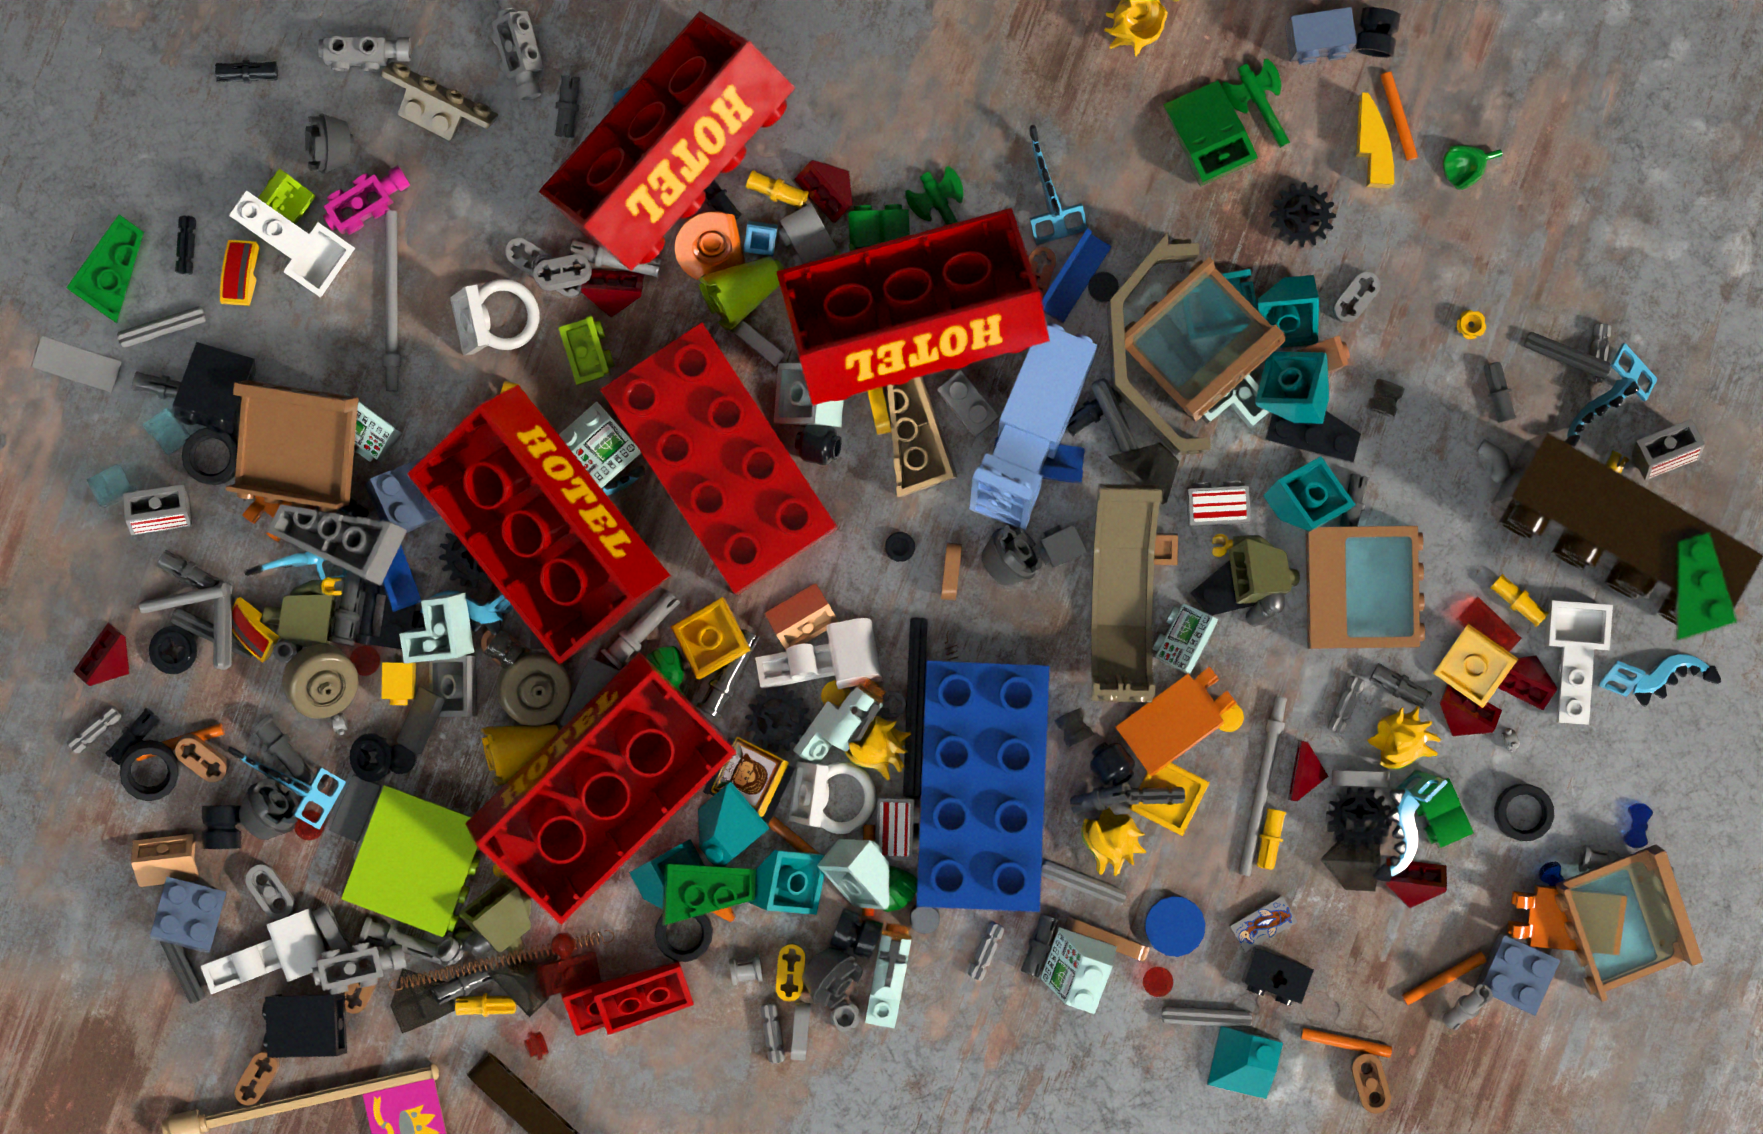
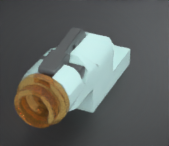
M866 678L863 683L860 682L855 690L847 696L840 707L827 701L793 751L814 764L821 762L832 745L847 752L849 750V743L862 739L870 722L873 721L883 706V701L885 700L883 696L886 690L873 680Z
M887 923L886 929L882 930L865 1020L867 1024L895 1029L912 935H910L911 927Z

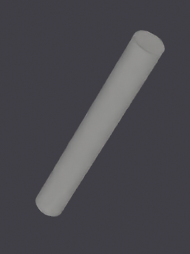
M219 585L142 601L139 603V609L144 614L227 596V589L225 585Z

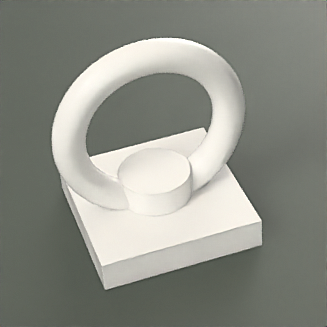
M495 279L485 283L479 289L477 285L466 286L450 297L463 356L475 354L486 346L499 350L517 349L529 342L538 328L539 308L536 299L524 285L516 281ZM497 291H509L523 301L527 309V323L521 333L511 338H500L489 332L490 317L487 307L483 302L490 294Z
M796 761L788 821L822 827L824 830L835 834L852 833L863 827L874 812L877 799L874 782L863 768L851 762H836L825 766ZM837 774H849L855 777L861 783L864 790V804L861 811L855 818L846 822L833 821L823 812L829 798L827 780Z

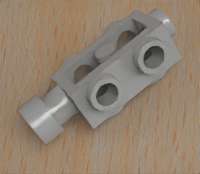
M514 8L500 10L497 12L498 19L491 22L493 27L491 38L498 46L501 55L500 69L506 74L507 79H516L518 87L515 90L518 101L536 98L542 93L539 83L534 80L533 74L544 67L528 11L515 12Z
M370 36L323 37L318 42V54L320 58H323L324 63L327 66H331V70L349 71V66H361L363 71H379L380 67L388 65V58H397V61H411V38L397 37V40H385V38Z
M370 942L353 945V952L341 954L340 949L321 953L323 959L317 960L318 966L313 967L312 971L316 986L322 984L323 991L329 989L330 995L349 991L348 985L360 982L361 988L379 984L378 978L383 977L382 970L390 968L400 970L407 968L402 944L391 946L390 950L378 952L377 946L371 947ZM362 959L370 960L371 967L368 970H362L359 967V962ZM334 965L339 966L341 969V974L338 977H332L329 974V969Z

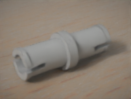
M1479 984L1471 993L1461 996L1457 1000L1456 1006L1444 1014L1443 1021L1449 1029L1454 1027V1030H1457L1468 1019L1475 1018L1479 1014L1480 1009L1492 1000L1493 994L1490 988L1486 985L1482 987V984Z

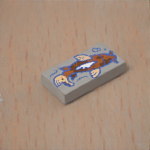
M1281 895L1229 926L1244 952H1247L1296 924L1297 920Z

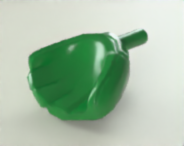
M1452 145L1444 155V174L1456 189H1466L1481 179L1485 172L1487 161L1501 157L1502 151L1498 149L1484 153L1482 149L1474 146Z
M675 646L653 650L646 658L682 693L678 686L683 680L685 668L680 651Z
M889 865V906L886 910L883 909V911L889 912L902 909L912 901L917 891V878L913 874Z

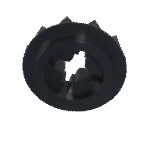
M169 626L159 630L152 637L149 645V656L153 665L161 672L180 674L190 669L196 660L198 644L189 631L178 626ZM171 637L176 646H185L186 648L177 653L178 658L174 659L173 655L162 654V652L171 647Z
M368 733L361 735L354 741L350 750V764L352 770L360 779L374 782L382 780L385 775L390 773V766L395 761L391 756L393 748L387 744V738L380 737L377 733ZM369 752H376V753H377V754L375 755V758H376L377 762H375V763H370V762H369V761L371 760V756L369 755Z

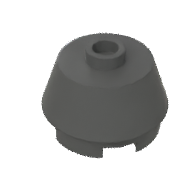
M320 113L319 116H309L308 119L312 126H306L305 150L309 151V155L313 159V161L308 162L309 170L321 171L324 174L348 165L350 152L354 150V138L349 132L348 123Z
M1006 525L1004 528L996 529L982 551V561L986 570L997 582L1003 585H1011L1032 579L1036 571L1042 566V558H1036V554L1032 549L1036 543L1021 528L1012 530L1009 528V525Z
M262 779L259 783L252 784L248 788L239 809V817L243 826L253 836L262 840H269L292 831L298 821L297 817L293 815L299 805L296 797L290 790L284 793L279 787L275 786L276 780Z
M830 947L816 954L809 961L802 980L814 1003H821L824 1007L828 1005L830 1008H833L848 996L845 991L851 985L852 980L858 983L863 973V969L856 963V957Z

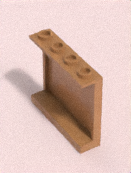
M252 380L234 383L233 395L242 397L235 484L226 486V491L236 492L238 498L254 499L255 496L264 497V502L282 503L284 500L292 502L293 507L310 508V505L320 506L319 511L336 513L339 508L349 506L359 397Z

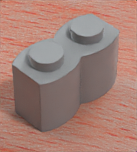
M811 203L779 220L782 228L778 232L786 246L789 244L793 245L797 254L792 257L797 266L834 256V251L837 248Z

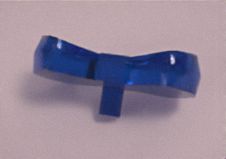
M1635 803L1628 808L1633 821L1631 829L1623 836V841L1629 847L1638 849L1648 844L1645 831L1648 829L1647 822L1652 817L1653 811L1644 803Z
M1557 861L1547 862L1539 870V879L1548 883L1549 886H1555L1556 883L1565 880L1561 875V865Z

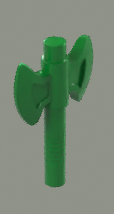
M1267 58L1264 59L1263 68L1257 76L1254 71H1251L1248 63L1240 66L1237 70L1243 84L1232 85L1226 81L1222 83L1223 90L1235 109L1246 114L1249 111L1248 101L1252 99L1279 148L1286 146L1290 141L1271 108L1265 93L1266 90H1269L1276 96L1280 95L1281 78L1277 68Z
M950 166L945 168L944 178L939 184L933 178L930 171L919 177L925 192L914 193L910 190L905 191L907 203L918 217L931 221V209L935 207L946 225L958 222L948 205L947 199L953 198L958 203H962L964 191L960 177Z

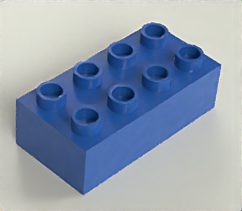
M926 661L917 907L1040 912L1050 666Z

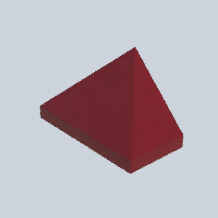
M812 160L794 179L804 191L809 192V197L833 223H836L853 205L850 176L847 170Z
M592 269L590 279L581 285V293L612 318L641 297L644 274Z
M108 622L73 672L89 686L128 675L129 665L126 637Z
M1536 655L1518 658L1498 687L1541 710L1545 709L1557 691V686Z
M1449 684L1446 685L1440 700V706L1452 736L1493 733L1502 712L1501 709L1489 702L1486 703L1484 708L1480 707Z
M1298 740L1288 800L1296 802L1329 777L1309 743Z
M1386 858L1385 864L1389 867L1391 866L1390 858ZM1411 861L1403 871L1392 876L1391 881L1386 882V885L1409 908H1412L1446 892L1447 866Z

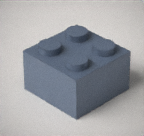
M1352 7L1294 15L1290 17L1285 26L1290 62L1298 61L1299 65L1313 64L1317 62L1316 58L1327 56L1329 61L1344 59L1346 54L1350 53L1357 44Z
M424 457L373 477L365 484L380 521L391 522L406 529V533L442 519L407 474Z
M166 877L150 939L210 954L226 892Z
M1499 933L1475 987L1479 984H1482V987L1486 985L1492 991L1493 997L1536 1016L1560 960Z

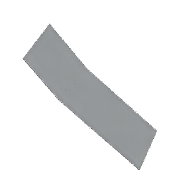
M41 336L31 367L112 393L122 361Z

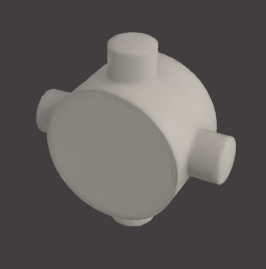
M340 712L331 716L335 733L343 735L344 731L348 730L344 713Z
M1505 729V733H1502L1504 744L1508 751L1515 752L1516 748L1520 746L1517 734L1514 729Z

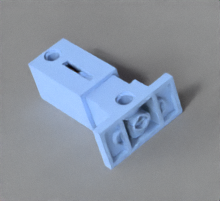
M1054 323L1047 324L1050 342L1030 347L999 420L997 435L999 440L992 455L985 453L980 468L977 467L972 480L970 510L1012 527L1021 528L1026 531L1032 509L1040 493L1043 475H1040L1043 465L1047 457L1054 459L1094 363L1097 344H1094L1091 338L1082 334L1074 336L1066 333L1063 327Z

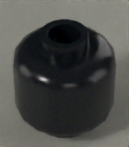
M806 425L802 432L797 433L795 449L799 450L803 461L828 465L833 459L836 460L839 457L842 440L840 436H837V432L833 427Z
M1104 742L1092 751L1094 757L1090 762V769L1104 786L1119 785L1133 777L1134 772L1132 770L1134 769L1135 762L1120 743L1108 745Z

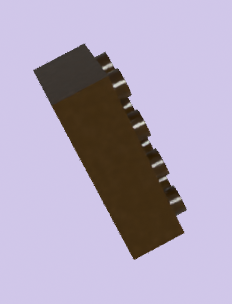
M1549 432L1526 441L1511 468L1510 475L1502 483L1492 501V504L1505 510L1498 522L1500 525L1528 540H1531L1533 535L1541 537L1543 533L1557 540L1551 553L1580 570H1584L1586 565L1595 568L1597 563L1610 570L1604 583L1630 599L1637 600L1639 596L1649 599L1651 594L1663 600V603L1657 613L1677 625V542L1710 533L1733 610L1763 559V554Z

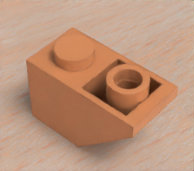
M1340 335L1295 351L1325 352L1328 362V374L1349 364L1347 360L1350 358L1349 349L1345 341H1341Z

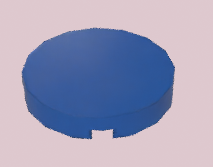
M1169 896L1151 906L1146 915L1144 929L1148 941L1157 951L1166 956L1179 957L1191 953L1199 946L1205 934L1206 924L1203 913L1194 902L1185 897Z

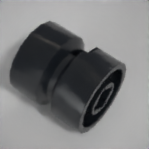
M1363 8L1359 24L1363 31L1358 33L1355 51L1372 57H1393L1396 46V39L1393 37V34L1398 32L1401 14L1384 8Z
M241 805L202 806L203 824L208 826V829L202 831V849L241 848L242 831L235 828V825L240 823L239 809Z
M844 908L830 945L843 950L853 948L855 955L870 960L884 923L869 917L861 920L859 913ZM851 927L859 929L856 939L848 935Z

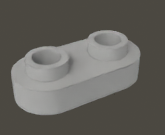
M259 864L250 868L246 874V885L266 915L275 920L290 916L295 908V900L276 871L266 864ZM261 873L265 874L268 878L265 885H261L258 882V876ZM278 898L283 899L285 902V907L282 910L277 909L275 906V901Z

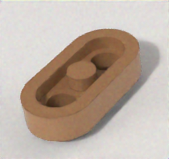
M1361 1053L1353 1059L1351 1064V1072L1360 1103L1370 1113H1382L1391 1103V1094L1382 1063L1373 1054ZM1366 1062L1370 1063V1072L1362 1073L1361 1065ZM1372 1092H1378L1380 1095L1379 1100L1375 1103L1369 1100Z

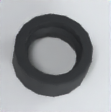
M207 428L199 429L191 434L183 445L181 455L183 466L189 476L200 483L209 485L224 484L235 477L238 442L229 433L218 434ZM211 438L225 443L230 454L229 463L226 468L216 474H207L201 471L196 465L194 458L198 445L204 440Z
M154 740L139 741L129 747L123 755L120 765L121 784L127 793L136 799L144 801L159 800L168 795L176 786L179 773L177 757L172 749L164 743ZM151 754L159 756L164 760L168 772L162 783L157 786L147 787L135 782L131 774V767L138 757Z
M1515 784L1506 788L1498 796L1494 806V819L1498 828L1507 837L1518 841H1534L1543 837L1551 828L1554 820V805L1550 796L1541 788L1531 784ZM1516 796H1532L1539 802L1542 808L1540 822L1530 830L1516 829L1508 821L1506 809L1509 802Z
M706 914L693 917L701 926V940L693 949L682 951L672 947L668 942L666 936L668 924L662 926L661 915L655 928V939L658 948L666 957L673 961L688 962L696 960L706 952L712 942L713 928L710 918Z

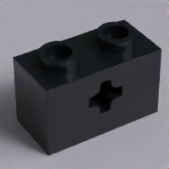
M1254 947L1242 982L1248 984L1246 990L1264 996L1265 991L1277 995L1275 1001L1292 1007L1294 1002L1302 1004L1314 969ZM1278 970H1280V975L1284 978L1283 983L1277 982L1273 986V981L1269 979L1270 973L1277 974Z

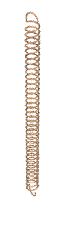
M605 930L604 932L610 931L613 934V939L609 942H604L601 932L598 931L597 936L595 933H592V939L589 934L586 935V939L582 935L581 942L577 936L575 938V942L572 938H570V945L566 939L564 940V945L560 940L558 942V946L556 942H553V948L550 943L547 944V949L545 945L542 944V952L540 947L537 945L536 952L533 947H531L530 952L526 948L525 955L521 949L519 950V955L517 951H514V958L511 952L508 953V959L506 954L504 953L502 955V959L500 955H497V962L494 956L491 957V962L489 958L486 957V965L482 958L480 959V966L478 961L475 959L474 966L472 962L469 961V969L465 962L463 963V969L461 965L458 963L457 970L456 967L452 965V973L448 966L446 967V973L444 969L441 967L440 974L439 971L435 969V977L431 970L429 971V977L427 973L424 971V980L422 978L421 973H418V981L415 974L412 975V981L410 977L407 975V984L405 982L404 977H401V988H390V983L392 981H396V979L391 980L388 983V987L390 990L393 991L403 990V979L405 986L408 989L409 978L410 983L414 988V977L417 982V985L420 986L419 975L422 979L423 984L425 985V974L427 976L429 983L431 984V973L434 978V981L437 982L436 971L439 975L440 980L442 981V970L444 972L445 978L448 980V969L451 974V977L454 978L453 967L456 971L457 977H459V966L461 968L463 976H465L464 964L470 975V963L472 965L474 973H476V962L480 972H482L481 960L484 964L485 970L487 971V959L489 961L491 969L493 970V959L495 961L497 968H499L498 956L503 967L504 956L507 960L508 965L510 966L509 954L511 955L514 964H516L515 953L518 957L519 962L521 963V952L523 954L525 961H527L526 950L528 951L530 959L532 960V949L535 953L536 959H538L537 949L539 948V951L543 958V946L546 950L547 956L549 957V945L553 955H555L554 943L557 947L559 954L560 942L565 953V941L568 944L569 950L572 951L571 940L573 941L574 947L577 950L578 939L580 947L582 949V937L588 948V936L590 938L592 946H594L593 934L596 938L598 945L599 933L604 944L612 942L615 936L611 930Z

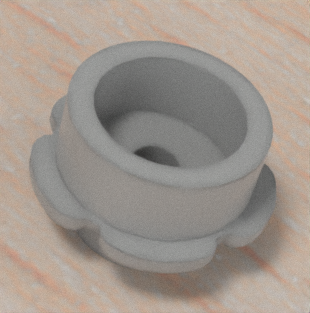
M447 937L440 942L435 954L443 966L454 965L461 960L464 953L463 949H461L463 943L461 940L456 941L452 937Z
M840 1002L834 1006V1011L830 1014L831 1023L836 1025L837 1030L848 1032L851 1028L854 1029L858 1026L860 1021L858 1016L859 1010L852 1003ZM843 1014L848 1015L846 1020L842 1018Z

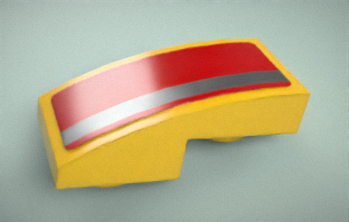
M228 240L221 273V304L250 306L257 280L253 275L260 249L257 242Z
M239 597L232 608V632L241 644L263 663L270 658L280 636L260 622L263 616L260 611Z

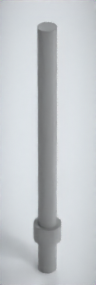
M389 210L385 213L386 354H383V367L386 368V391L390 392L398 391V368L401 367V355L398 354L397 211Z
M1275 696L1271 719H1267L1265 731L1268 734L1239 874L1251 876L1280 734L1283 735L1285 723L1282 721L1287 698Z

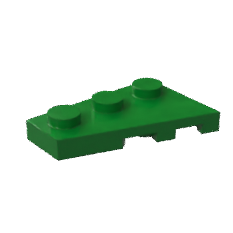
M118 215L66 288L117 323L145 232L121 215Z
M1710 533L1677 542L1676 580L1678 582L1675 641L1737 623Z
M665 864L662 926L755 900L756 869Z

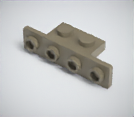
M390 62L381 72V77L406 89L397 115L449 141L455 137L462 117L486 129L498 117V114L491 111V108L486 104L475 103L465 98L461 92L447 89L439 85L435 79L429 76H421L411 71L403 63Z

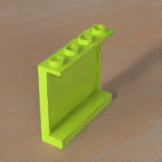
M384 785L341 900L443 938L447 936L448 932L454 933L460 917L455 914L459 903H465L470 891V887L466 886L470 875L475 876L481 861L480 858H477L480 848L475 845L465 824L471 817L403 792L394 786Z

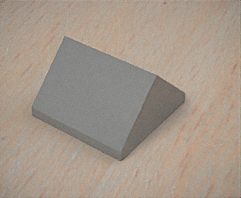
M476 656L429 661V690L445 699L438 717L477 716Z

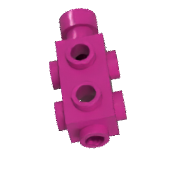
M398 165L388 171V175L380 180L375 174L370 177L368 173H365L352 182L355 187L344 193L340 189L327 197L329 203L324 205L327 213L323 217L333 231L337 228L340 233L348 232L350 235L364 227L363 221L373 216L376 219L390 210L388 206L394 203L389 195L397 190L401 192L411 186ZM371 193L378 194V200L374 203L368 201V196ZM345 209H352L353 215L349 219L343 218L342 214Z

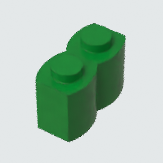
M901 204L884 205V210H872L871 205L854 206V211L848 212L849 244L852 243L856 250L910 235L909 209H902Z
M1444 778L1448 783L1427 803L1417 800L1420 805L1415 810L1417 816L1423 815L1427 823V827L1423 829L1431 845L1436 843L1438 848H1442L1474 833L1449 778ZM1433 783L1429 785L1421 794L1426 795L1430 793L1438 784Z

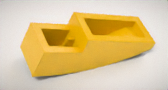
M1362 92L1358 101L1356 157H1368L1366 187L1391 188L1394 185V161L1387 129L1370 94Z

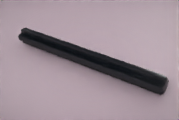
M918 617L910 619L905 732H911V735L905 738V750L907 753L904 754L905 767L903 778V796L909 798L920 797L928 620Z

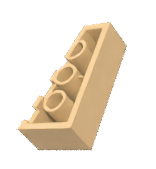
M923 376L913 378L901 385H888L897 497H903L958 478Z

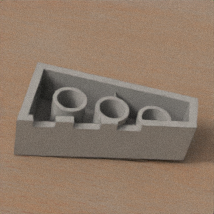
M280 504L267 532L381 585L407 530L391 522H380L361 517L355 518Z

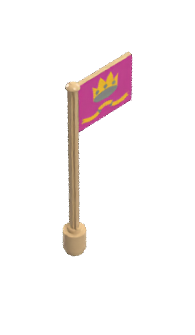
M434 1063L427 1067L209 1116L201 1114L199 1109L169 1115L168 1119L162 1120L163 1134H205V1132H209L210 1128L362 1094L371 1134H447L435 1082L439 1076V1069Z

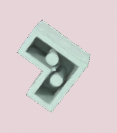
M1249 374L1201 418L1208 424L1226 408L1231 406L1245 424L1251 428L1267 415L1269 411L1256 406L1255 400L1259 385Z
M466 594L438 595L422 600L425 627L400 633L404 664L453 659L474 653Z

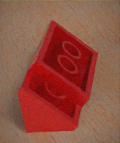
M679 961L561 992L563 1003L576 1036L603 1027L606 1028L607 1034L610 1035L694 1005Z

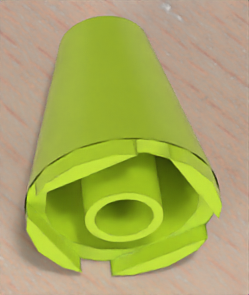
M768 256L705 274L699 278V281L703 282L699 284V289L710 312L721 316L722 320L718 321L720 326L725 330H731L780 286L776 271L783 270L784 268L778 259L773 260Z

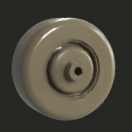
M316 644L299 651L287 664L282 679L284 693L293 707L302 715L314 719L328 718L343 711L355 697L359 683L358 673L352 661L342 650L328 644Z
M538 651L523 652L511 658L501 669L496 683L497 698L503 710L517 722L528 726H541L557 719L567 708L572 692L571 680L565 667L562 664L559 665L552 656Z

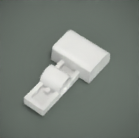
M247 190L243 192L228 214L287 255L289 259L281 270L320 298L355 249L317 221L313 223L308 232H305Z
M1550 600L1547 608L1549 614L1546 616L1545 646L1562 647L1561 664L1557 674V689L1559 691L1557 723L1589 725L1594 650H1610L1613 605Z
M857 618L826 625L829 639L828 644L818 646L797 644L787 648L786 652L755 657L761 689L835 676L838 689L883 681L872 621L868 618Z
M309 908L267 924L266 926L271 936L270 940L202 965L201 969L210 993L214 994L279 968L283 969L287 982L312 973V968L318 966L317 960L323 959L321 953L327 952L312 909Z

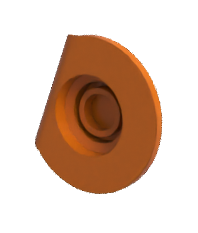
M704 211L695 214L683 223L676 235L674 244L676 259L684 272L696 280H699L705 274L745 263L737 222L733 214L721 211Z

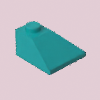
M1314 275L1284 277L1258 298V312L1272 326L1276 324L1284 332L1286 341L1279 348L1318 343L1319 295Z
M1274 351L1267 357L1255 400L1256 406L1293 423L1323 424L1329 401L1326 353Z
M1322 456L1278 479L1263 495L1281 521L1309 532L1356 505Z
M729 782L698 809L699 848L715 867H724L770 829L732 782Z
M691 839L629 872L644 900L663 910L665 864L705 866Z
M774 850L756 869L755 900L748 903L766 911L817 915L825 875L817 865L825 854Z
M1220 1026L1207 1085L1266 1099L1277 1072L1283 1042L1280 1039Z

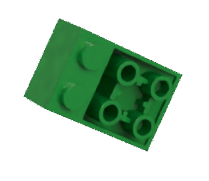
M1218 80L1163 104L1199 187L1249 166L1258 159L1243 124Z

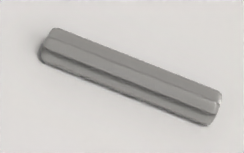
M197 306L119 331L117 337L121 347L126 348L204 323L206 317L202 307Z
M219 583L215 586L225 585L227 596L214 599L213 666L216 669L227 670L232 665V585Z
M1044 861L1042 864L1041 876L1118 906H1122L1127 896L1125 890L1050 861Z
M1164 1006L1162 1009V1021L1173 1024L1249 1028L1252 1024V1013L1243 1010Z

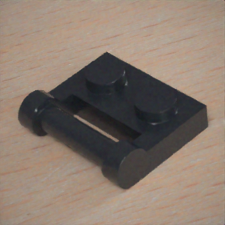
M364 583L362 592H365L362 618L359 634H356L355 643L402 649L400 633L413 629L416 604L393 612L384 586ZM377 594L386 595L380 637L371 636Z

